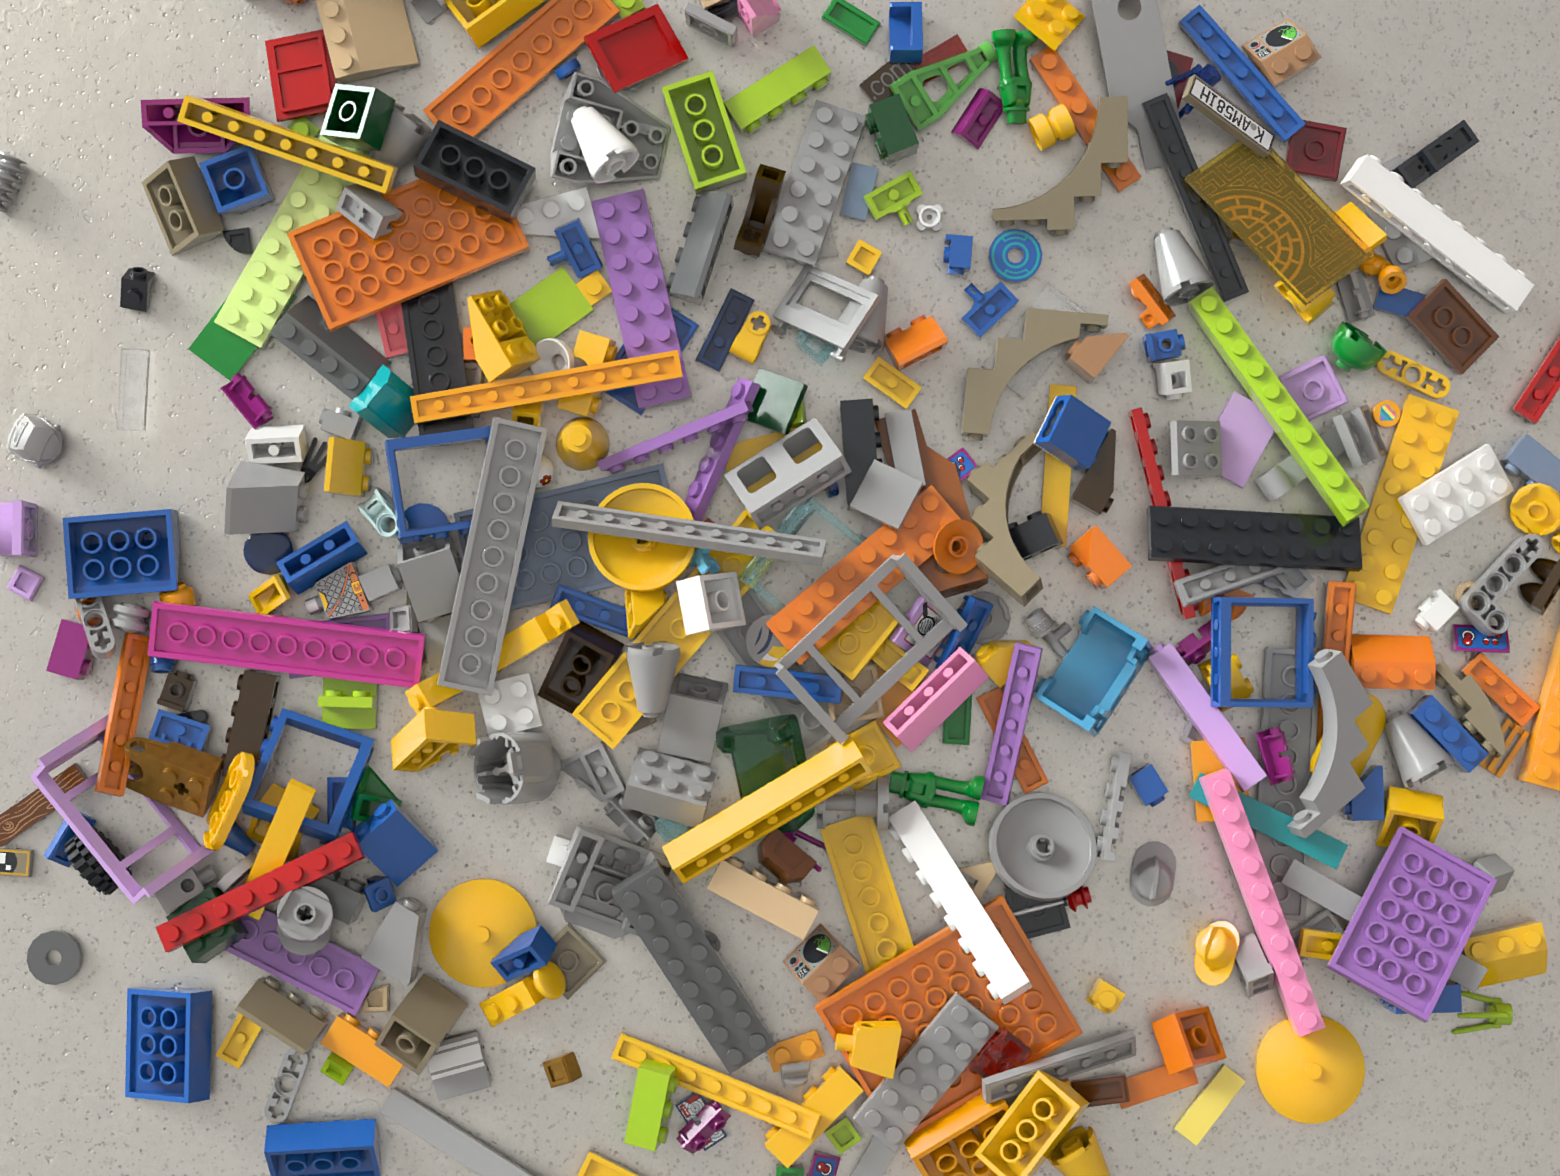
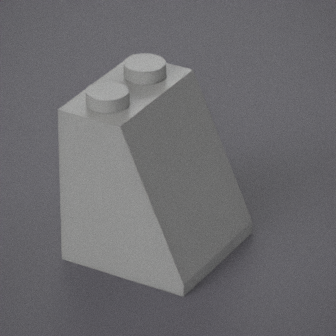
M241 461L226 489L224 534L295 532L299 523L304 522L307 507L303 506V499H306L308 492V483H304L305 472Z
M449 532V537L433 539V535L422 538V541L398 545V567L418 622H432L439 619L441 615L452 614L461 566L451 533Z
M678 672L674 677L667 702L658 752L672 757L689 758L696 763H711L728 683Z
M403 897L394 903L361 956L362 959L405 986L410 985L417 977L426 911L421 909L422 904L412 897H408V899Z

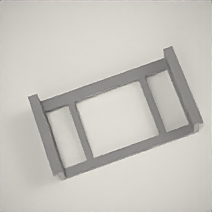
M905 553L901 556L892 554L774 665L778 670L775 674L841 745L848 738L844 731L952 629L961 632L968 624ZM896 567L942 618L924 637L921 636L877 586ZM871 591L913 638L916 644L859 697L813 645ZM806 651L853 702L834 721L787 670Z

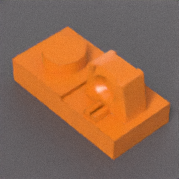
M1145 274L1138 276L1129 283L1134 298L1139 302H1143L1148 307L1140 316V319L1148 329L1158 324L1163 326L1176 317L1172 309L1165 305L1162 296Z

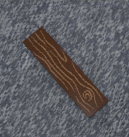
M74 763L53 778L64 793L88 779L77 763ZM39 788L0 814V847L5 846L56 810Z

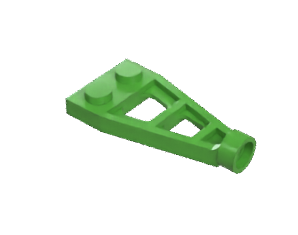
M985 41L970 51L912 70L890 84L889 87L894 95L900 94L912 125L916 131H920L940 118L984 69L998 59L992 45ZM960 62H965L970 70L969 74L956 84L950 76L948 69ZM939 75L943 77L948 88L938 101L933 102L922 84L925 79Z

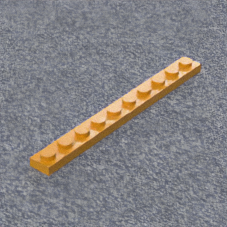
M674 350L410 396L414 423L419 424L683 378L679 351Z

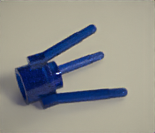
M1197 64L1191 70L1167 80L1165 85L1169 86L1192 75H1197L1207 84L1214 87L1221 80V76L1212 65L1207 64L1202 67L1200 64ZM1187 103L1179 112V118L1181 119L1184 114L1188 115L1194 107Z

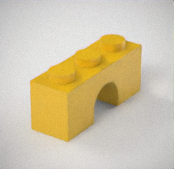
M580 330L573 356L584 360L587 365L614 361L617 355L616 341ZM601 392L559 399L557 408L593 419L594 415L599 413L602 405Z

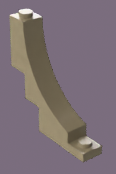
M1027 308L1025 311L1023 340L997 338L993 370L968 368L966 370L961 435H967V440L983 441V437H988L996 405L1013 376L1036 356L1059 345L1079 339L1080 327H1085V332H1101V329H1105L1108 326L1109 315Z

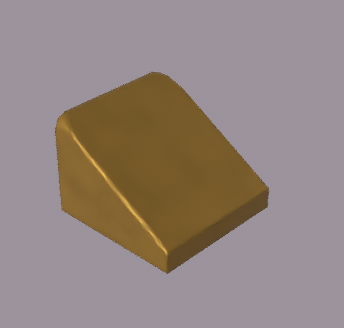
M574 1052L542 1062L551 1088L571 1083L582 1077Z

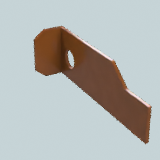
M916 409L911 410L926 488H921L918 496L932 485L961 520L972 523L955 464L927 446ZM881 418L879 421L874 422L877 432H880L881 445L887 465L895 468L885 418ZM955 541L952 544V550L957 546ZM934 554L918 567L944 598L978 589L988 583V575L977 565L970 571L962 574L940 572L935 567Z

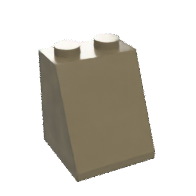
M423 974L393 1012L374 1045L417 1075H420L455 1026L468 1004L439 985L435 980Z

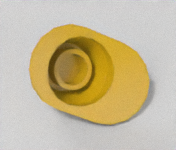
M1225 921L1212 923L1203 929L1196 938L1194 967L1197 976L1207 985L1216 986L1224 983L1230 977L1239 949L1240 937L1239 932L1232 924Z

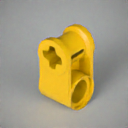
M754 311L747 317L729 353L752 365L755 363L771 329V321L766 313ZM761 317L766 327L764 329L759 328L756 331L752 321H758Z

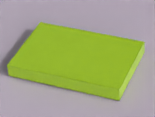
M563 266L510 303L516 317L521 320L527 336L535 345L542 339L557 338L594 311Z

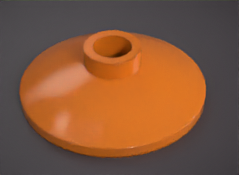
M957 519L947 522L940 528L934 540L933 551L935 559L939 566L949 573H966L977 565L975 555L978 548L983 544V538L979 529L969 521ZM955 541L957 546L952 550V544Z

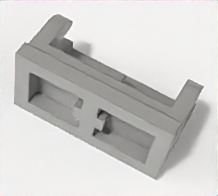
M359 184L345 186L336 206L337 211L373 239L393 231L394 228L388 224L399 219L402 214L399 209L373 189Z

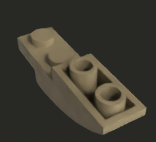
M1443 661L1437 664L1435 684L1441 689L1446 688L1452 695L1450 697L1452 702L1459 709L1464 708L1467 711L1459 718L1463 722L1461 726L1472 737L1475 735L1482 742L1480 746L1490 757L1494 755L1497 759L1506 753L1502 729L1497 715L1481 687L1470 674L1460 680Z

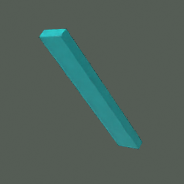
M1200 772L1188 797L1209 807L1199 781V777L1205 776V774ZM1237 791L1251 828L1337 869L1348 847L1347 844L1317 829L1307 838L1293 835L1287 827L1294 820L1292 817Z

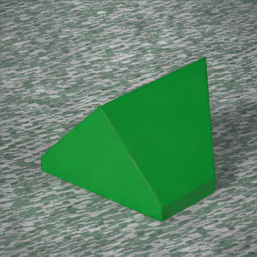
M369 765L356 792L350 817L351 820L366 821L374 814L378 806L387 803L390 799L401 808L402 801L395 796Z

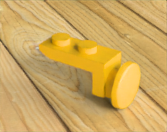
M549 961L546 966L534 970L532 974L479 1003V1006L491 1027H494L536 1005L545 998L550 1000L559 999L566 989L564 974L555 963Z

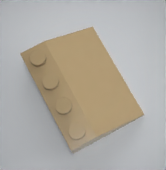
M316 0L335 79L341 84L352 83L419 64L404 0Z

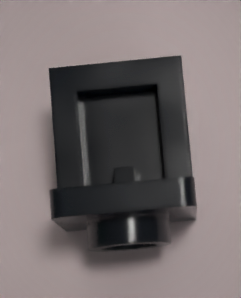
M143 267L129 268L121 278L120 307L147 312L150 307L151 282L155 279V273L147 271Z

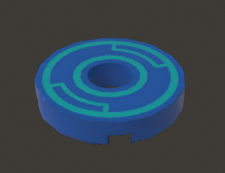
M1010 229L1002 232L994 239L989 249L988 259L991 269L1000 279L1006 282L1019 283L1027 281L1037 272L1041 265L1042 250L1040 243L1034 235L1025 230ZM1010 250H1020L1023 255L1022 261L1012 263L1008 259V252Z

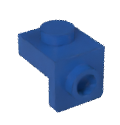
M375 875L366 879L368 885L363 888L372 912H378L397 901L394 887L388 877Z

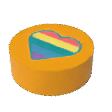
M1390 400L1379 402L1372 410L1375 424L1382 428L1395 425L1401 415L1398 405Z

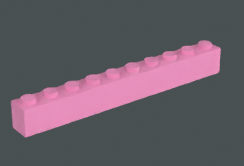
M1223 768L1199 777L1265 958L1274 971V982L1293 1032L1301 1037L1325 1028L1230 770Z

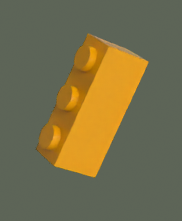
M343 1013L339 1014L320 1044L389 1088L404 1065L374 1045L381 1032L372 1027L369 1030L360 1025L361 1020L350 1013L346 1015Z

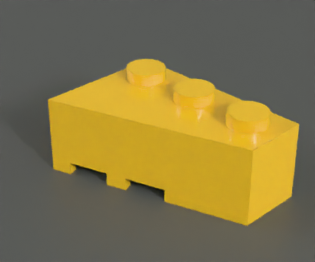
M437 707L424 708L391 739L393 770L420 772L440 762L441 756L450 752V755H455L459 753L458 748L463 745L469 747L476 745L474 714L443 711Z

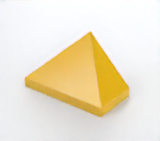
M280 574L273 576L248 594L256 612L266 615L291 598L287 581Z

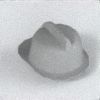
M1158 841L1148 842L1142 845L1135 854L1130 890L1133 897L1140 904L1158 906L1164 903L1171 895L1175 879L1176 858L1173 851L1166 844Z

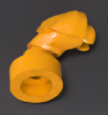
M1374 249L1365 258L1356 263L1357 267L1368 277L1369 275L1375 276L1378 274V283L1382 291L1387 294L1398 293L1407 284V277L1403 269L1399 266L1391 265L1383 256L1376 254Z

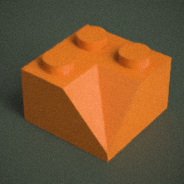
M1097 525L1089 528L1066 549L1070 553L1067 555V558L1076 568L1081 566L1087 572L1085 578L1094 588H1108L1132 567Z

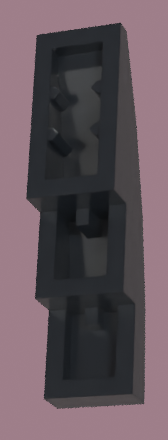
M1462 120L1391 172L1398 173L1403 177L1405 184L1410 188H1415L1480 141L1467 122Z

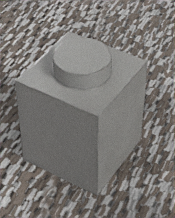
M390 564L383 565L358 576L369 602L377 601L402 590L400 583L403 582L402 576L398 568H393Z

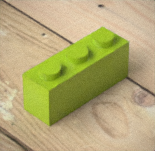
M645 1059L639 1066L624 1143L654 1152L661 1143L665 1144L669 1133V1128L665 1127L667 1118L671 1117L674 1103L670 1102L671 1095L676 1092L679 1078L675 1077L677 1067L650 1059Z

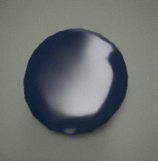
M283 532L250 534L245 541L243 549L247 564L254 571L268 575L280 573L281 570L276 562L294 552L292 542Z

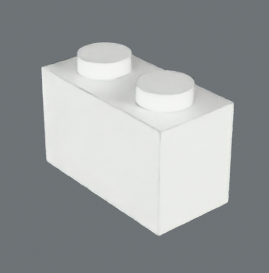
M305 425L264 426L256 429L251 427L245 438L248 462L252 463L302 462L308 451Z

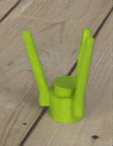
M1461 991V996L1489 1003L1491 1006H1487L1486 1012L1458 1013L1457 1017L1467 1019L1486 1018L1489 1023L1454 1029L1452 1034H1464L1490 1028H1501L1502 1025H1511L1513 1021L1512 1006L1510 1003H1502L1501 998H1490Z

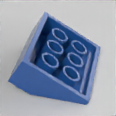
M164 509L62 518L68 599L178 590L180 534L177 510Z
M127 988L125 1097L178 1103L210 1100L212 990Z

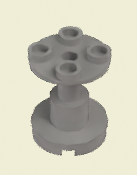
M877 777L876 790L855 789V795L834 794L817 804V829H825L826 810L855 811V817H876V830H888V777Z
M309 886L301 887V889L294 891L291 890L282 897L277 908L278 940L292 954L314 956L328 944L332 934L333 911L328 897L319 889Z

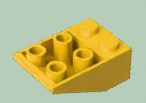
M501 290L471 295L467 298L475 357L489 382L519 375L541 359L535 344L529 339L523 329L521 320L516 317L512 310L509 299Z

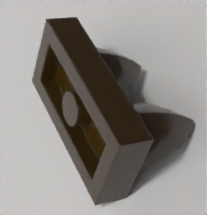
M1537 558L1530 567L1544 584L1530 582L1519 586L1525 601L1532 606L1533 611L1542 616L1560 589V559L1554 561L1546 558Z

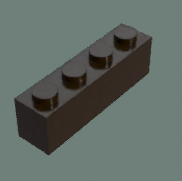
M244 670V675H239L237 690H240L238 701L233 702L231 716L234 717L232 727L228 728L225 737V743L229 744L227 753H223L221 757L223 758L221 766L223 770L222 776H226L234 757L241 752L252 754L254 762L259 764L262 757L259 754L262 743L265 739L268 740L281 676L253 670Z

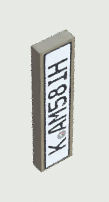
M1197 75L1189 78L1182 97L1184 101L1260 157L1264 158L1269 155L1276 136L1275 133Z

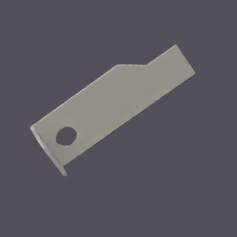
M1092 0L1109 97L1128 96V122L1138 130L1145 170L1165 166V161L1141 105L1146 101L1167 93L1180 123L1157 0H1139L1141 11L1138 17L1133 20H1125L1119 15L1118 3L1120 0Z

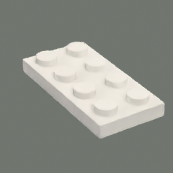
M1484 444L1397 499L1422 545H1428L1512 493L1514 489L1490 444Z

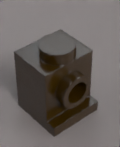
M176 670V673H168L160 698H158L156 704L179 712H188L198 681L191 679L192 674L181 670ZM175 685L181 688V692L178 695H175L172 691Z

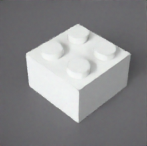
M532 673L495 681L492 696L478 693L488 737L494 733L520 732L544 726Z

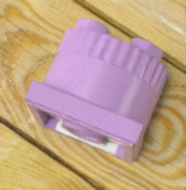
M22 500L0 502V556L36 558L37 504Z

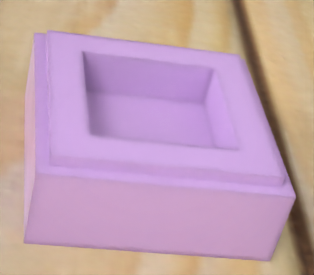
M19 565L7 589L29 601H33L45 577L23 565Z

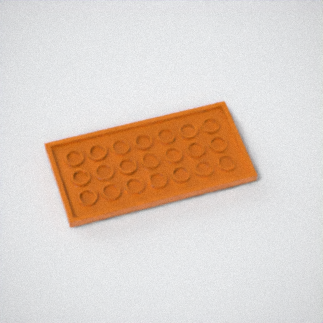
M417 179L395 188L390 193L381 194L384 199L399 209L402 214L399 219L388 224L394 228L393 231L378 236L377 239L370 237L340 212L287 232V236L330 332L530 250L516 216L512 224L422 179Z

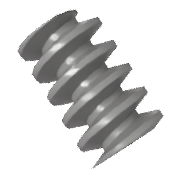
M0 151V211L7 213V209L2 205V202H12L7 192L16 193L17 190L11 183H21L16 173L25 174L26 171L20 164L27 163Z

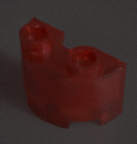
M1003 1027L1001 1033L997 1030L982 1047L981 1050L983 1052L977 1059H972L970 1068L983 1078L1013 1069L1011 1066L1014 1063H1023L1031 1053L1030 1046L1006 1027Z

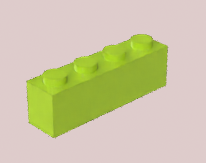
M815 45L725 101L726 112L741 135L745 132L751 134L762 126V121L769 117L773 120L784 113L785 110L783 108L791 103L797 105L807 98L806 93L815 88L818 91L830 83L828 79L831 78L832 72Z

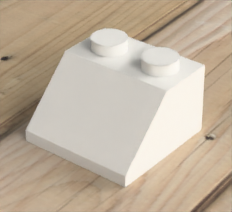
M736 572L699 575L676 581L686 635L746 625Z

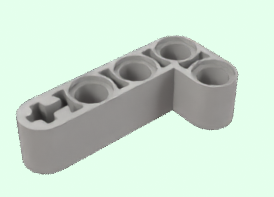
M1335 425L1319 435L1335 458L1346 451ZM1290 455L1254 481L1268 501L1272 502L1289 492L1307 476L1293 456Z
M1527 534L1514 540L1459 599L1458 607L1460 613L1483 635L1489 637L1504 633L1509 628V616L1496 602L1541 555L1544 550V543L1541 537L1537 534ZM1527 543H1528V544H1529V547H1528V551H1529V552H1526V553L1520 555L1519 553L1523 552V551L1527 548V546H1528ZM1507 560L1512 562L1514 566L1513 572L1508 571L1506 568ZM1489 579L1495 582V591L1490 590L1488 587ZM1471 598L1476 599L1478 602L1477 611L1472 609L1470 605ZM1491 617H1494L1497 621L1496 630L1490 626L1489 621Z

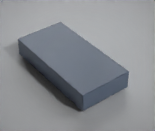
M852 163L840 216L866 221L869 208L863 196L873 191L878 168Z

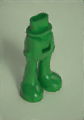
M1000 29L992 31L991 39L996 48L1000 67V82L998 85L1003 112L1007 113V124H1027L1026 112L1030 111V107L1027 106L1030 105L1032 82L1029 78L1027 67V49L1038 41V37L1030 30L1016 32L1015 29ZM1011 48L1014 61L1015 77H1013L1012 73Z
M906 770L904 773L893 771L889 792L899 794V798L904 797L911 802L916 801L921 808L935 807L956 812L962 815L965 824L975 826L979 802L946 797L935 793L936 789L980 800L985 777L974 776L969 781H960L940 777L930 771L927 773H909Z

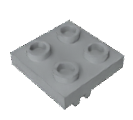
M1170 421L1172 475L1221 476L1220 422Z

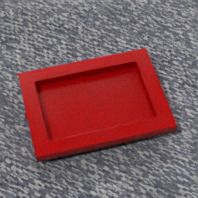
M658 4L584 36L591 54L594 56L614 93L689 59Z
M323 29L265 41L277 122L327 113L331 96L337 83Z

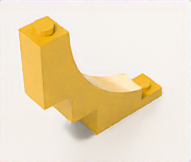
M567 599L504 636L497 673L503 671L516 661L540 650L580 623ZM439 673L417 683L407 690L405 694L408 697L410 706L419 714L426 707H437L466 691L437 685Z

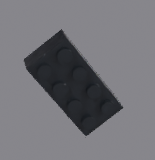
M440 120L437 121L413 165L416 177L512 224L536 179L535 167Z

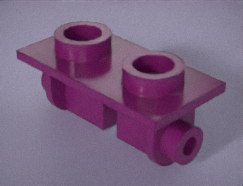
M237 373L231 378V382L220 389L250 425L256 429L274 418L271 412L272 407L268 406L259 394L254 395L255 389L248 382L245 375L241 376L240 373Z
M1211 620L1197 629L1202 636L1200 640L1192 633L1177 643L1178 647L1175 649L1181 657L1183 656L1188 666L1200 663L1205 659L1207 653L1211 651Z
M1272 727L1256 733L1258 747L1261 750L1265 764V772L1271 786L1283 781L1294 780L1293 774H1296L1291 756L1282 757L1281 752L1289 749L1285 733L1281 731L1280 727Z
M709 1101L696 1114L701 1121L699 1125L691 1119L678 1132L679 1136L676 1139L683 1149L692 1154L700 1151L715 1132L724 1128L731 1115L721 1109L722 1106L719 1102Z

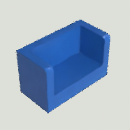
M890 2V63H922V2Z

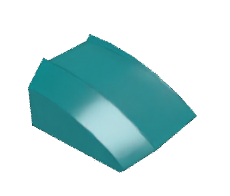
M383 364L373 379L348 406L387 438L404 437L415 424L410 396H414L413 389Z

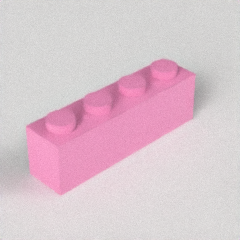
M959 647L882 723L907 749L913 752L989 676L967 652Z

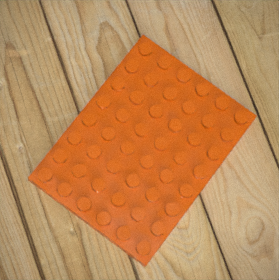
M1002 894L982 905L1032 985V988L1005 1005L1000 998L997 1000L993 998L986 987L991 984L987 976L980 977L972 964L976 961L972 952L965 953L958 942L962 936L957 929L951 931L949 926L814 1005L815 1010L835 1042L837 1033L852 1035L854 1023L857 1021H899L902 1031L896 1063L956 991L998 1024L999 1028L909 1136L982 1093L983 1078L1035 1062L1083 1033ZM841 1051L869 1097L885 1077L851 1066L849 1052Z

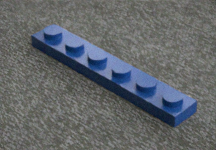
M1200 4L1179 21L1178 25L1283 143L1288 141L1306 125Z

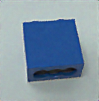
M1073 395L1056 396L1033 443L1072 470L1090 469L1091 465L1096 461L1095 456L1105 440L1112 422Z

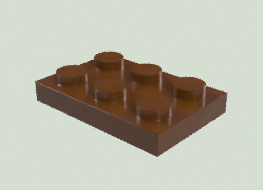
M1442 279L1405 316L1458 375L1464 374L1499 338V335L1447 279Z

